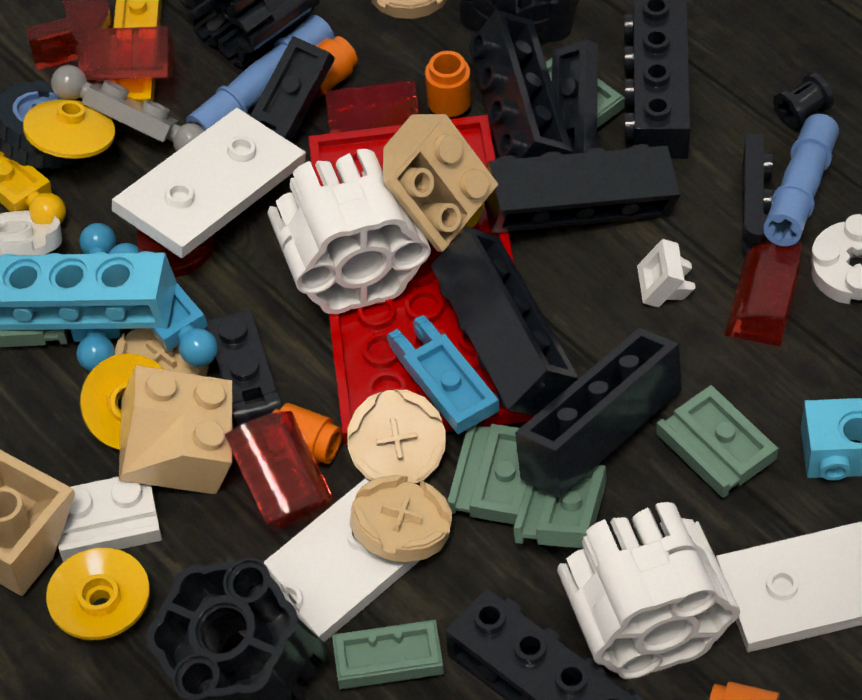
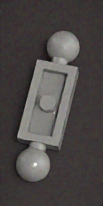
M74 65L61 66L52 75L51 87L55 95L60 99L76 100L81 98L83 99L82 104L161 142L166 140L173 142L176 151L204 132L202 127L195 123H187L182 126L177 125L178 120L168 116L170 112L168 108L151 100H145L144 104L128 97L129 90L117 83L104 80L103 85L98 82L95 84L87 82L84 72Z

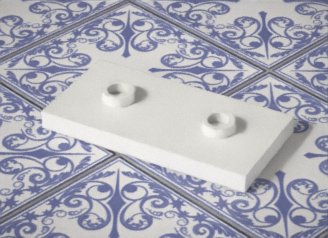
M235 108L112 199V211L180 258H183L291 175L298 166L305 163L306 152L239 108Z
M366 478L263 562L297 602L295 605L300 610V614L323 642L328 640L419 562L386 560L369 552L356 540L349 525L351 507L356 493L361 486L370 482ZM246 630L239 631V633L245 637Z
M862 521L716 556V560L740 609V615L736 623L747 653L862 625Z

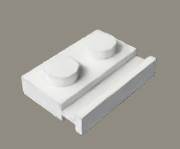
M118 476L71 487L74 489L75 497L58 545L63 562L87 549L107 547L120 550L162 540L152 485L119 481Z

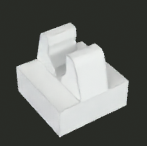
M662 239L637 265L642 302L644 304L659 308L666 300H685L695 289V283L684 280L685 275L692 269V264L680 256L679 244L676 242Z

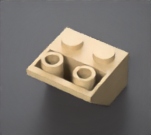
M412 114L383 147V183L436 251L443 252L498 185L446 114Z

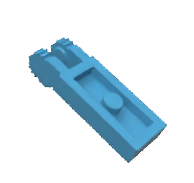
M421 315L414 319L412 323L416 336L423 343V346L417 349L413 347L400 330L396 329L388 333L387 340L389 346L398 360L404 365L407 372L457 434L499 412V399L445 333L441 335L426 316Z

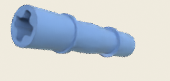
M317 15L308 17L284 38H279L275 42V48L251 64L228 86L219 87L216 90V94L187 116L186 123L198 124L205 131L235 108H239L248 114V110L257 104L292 36L316 46L326 38H334V33L328 23Z
M814 114L809 116L803 124L798 139L791 148V160L784 172L781 186L775 190L772 196V205L763 228L768 240L776 245L791 246L797 243L801 238L808 217L813 212L815 206L814 196L821 184L824 170L829 167L832 161V151L839 135L838 124L828 115Z

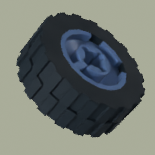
M34 80V82L27 83L26 81L20 82L18 85L5 88V91L0 93V151L9 160L13 159L18 164L34 166V168L43 169V167L55 169L63 165L69 166L78 160L44 153L34 147L24 135L23 121L27 112L40 103L60 99L53 92L50 82H43L42 80Z

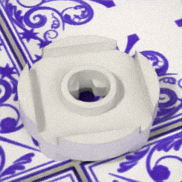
M12 211L0 214V256L4 254L47 255L62 243L60 221L55 216L51 224H36L32 222L29 211Z
M862 214L851 215L845 222L829 226L818 235L812 247L810 261L813 281L826 296L840 303L850 304L851 299L862 300V264L849 265L850 258H862Z

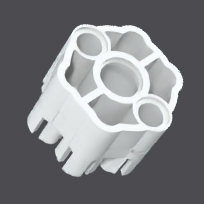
M369 149L357 150L358 159L364 170L361 172L363 177L360 176L350 153L337 160L336 168L342 182L341 184L329 161H317L315 164L324 186H320L310 161L301 164L292 172L294 178H290L292 193H286L276 200L282 218L277 207L270 206L268 210V217L297 289L307 294L313 302L320 305L321 309L328 314H340L350 309L369 306L377 302H385L387 299H395L403 293L407 283L414 277L421 264L428 259L431 253V248L425 235L383 183V170L375 153Z
M671 502L656 504V510L662 521L660 525L666 537L663 538L651 510L647 507L632 518L633 526L642 546L639 545L627 518H613L610 522L622 548L619 551L604 519L586 530L587 536H584L582 540L584 549L578 550L566 558L572 573H570L567 563H560L557 568L558 575L595 662L605 665L606 668L618 673L623 679L639 678L651 672L660 671L701 657L710 650L713 643L740 615L738 604L698 521L694 523L692 519H682L675 504Z

